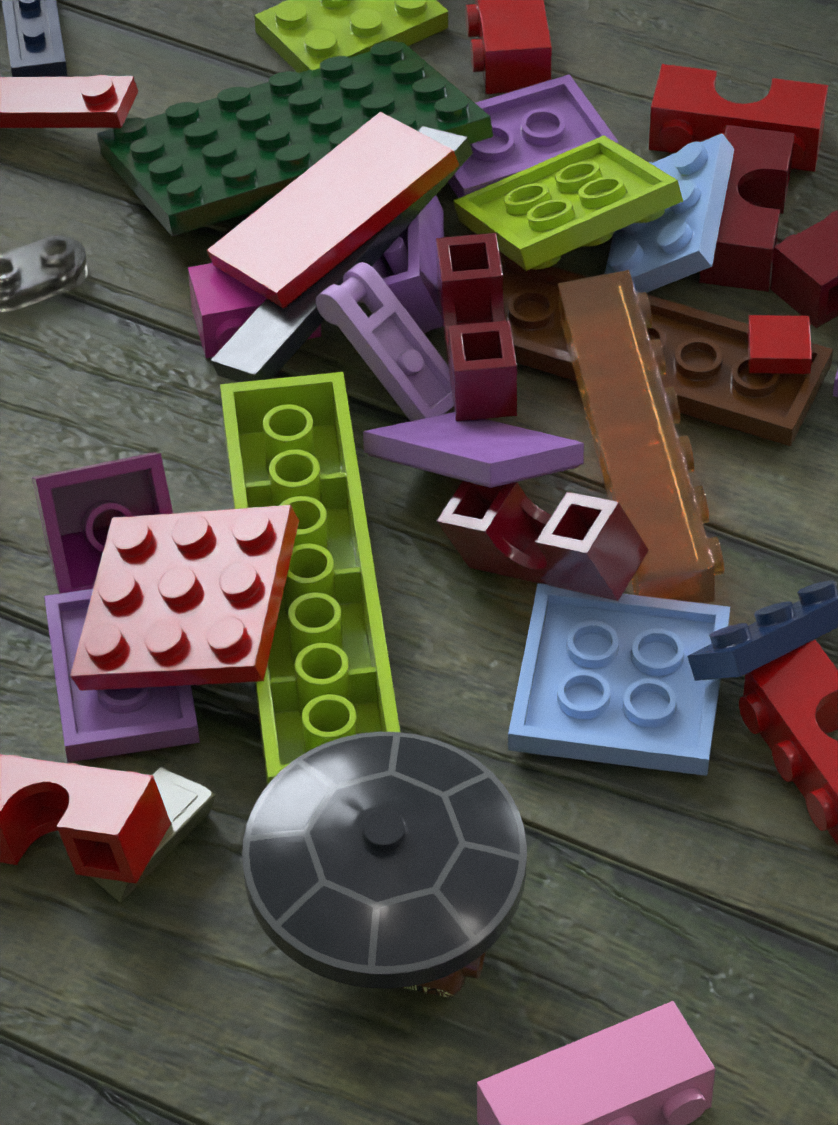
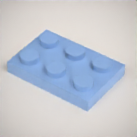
M722 133L703 142L689 143L677 153L653 163L649 162L678 180L683 202L665 209V213L654 221L640 224L633 223L615 231L603 282L647 293L712 267L734 154L733 146Z

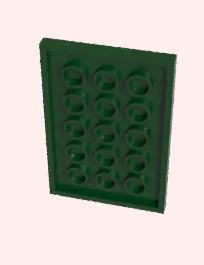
M396 41L378 43L371 47L370 52L350 58L336 56L325 59L320 63V68L315 70H307L300 73L294 71L281 72L271 76L269 82L250 88H227L219 92L216 98L200 103H177L168 107L165 113L146 119L127 118L122 128H113L96 133L102 156L171 236L258 210L379 112L416 131H419L424 126L465 136L470 144L493 137L490 115L405 43Z

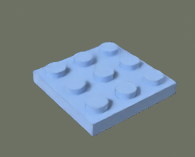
M538 583L508 732V750L707 776L721 679L695 681L687 656L712 644L709 635L729 625L730 607L622 594L620 599L615 601Z

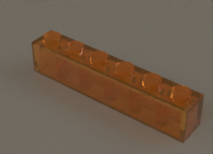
M629 270L558 283L560 322L608 500L620 503L649 549L630 581L633 593L638 596L695 603L714 602L715 576L724 574L722 551L718 538H707L703 523L709 522L707 499L702 485L692 487L688 473H692L695 470L693 452L687 435L677 437L674 424L680 423V411L675 389L673 386L663 388L660 376L666 374V363L661 341L659 338L649 340L646 328L652 327V315L646 292L636 293Z

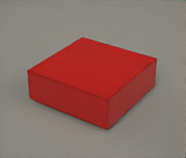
M749 315L747 329L749 373H811L812 350L809 316Z

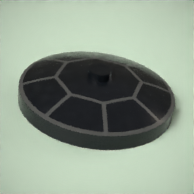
M371 732L346 736L322 744L296 758L283 768L260 794L249 816L243 838L242 860L245 888L252 911L266 935L285 955L311 972L336 982L365 988L391 989L420 985L446 977L464 968L485 953L504 933L518 909L524 891L527 865L525 829L515 802L504 785L488 768L466 752L442 741L410 733Z

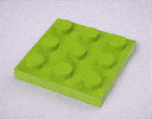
M603 135L458 198L453 202L458 219L462 224L476 234L496 233L499 251L527 271L529 269L537 270L550 267L561 259V255L581 246L602 244L613 236V232L633 223L640 224L654 221L665 213V209L683 202L677 179Z

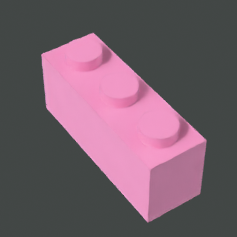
M671 1001L477 1082V1122L479 1125H687L695 1121L706 1109L711 1107L715 1067L674 1001Z

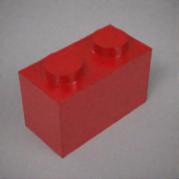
M475 0V4L466 5L467 37H477V39H471L470 43L472 71L482 72L485 94L509 93L551 80L552 46L544 0Z

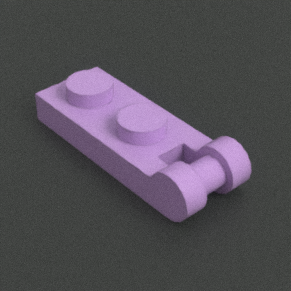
M363 262L357 263L345 273L341 285H330L316 297V306L321 316L329 323L340 328L410 421L443 415L454 406L447 363L372 266ZM357 302L365 303L372 314L367 317Z

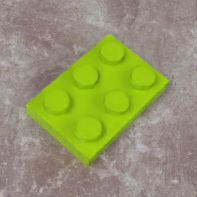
M287 0L254 15L255 32L298 73L318 69L322 61L331 57L346 56L350 58L370 52L372 46L381 42L396 41L410 46L448 28V10L437 0Z

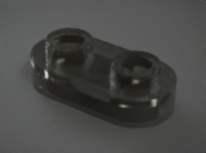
M54 235L0 254V312L15 311L70 291L81 285L88 274L86 252L83 245L71 237Z

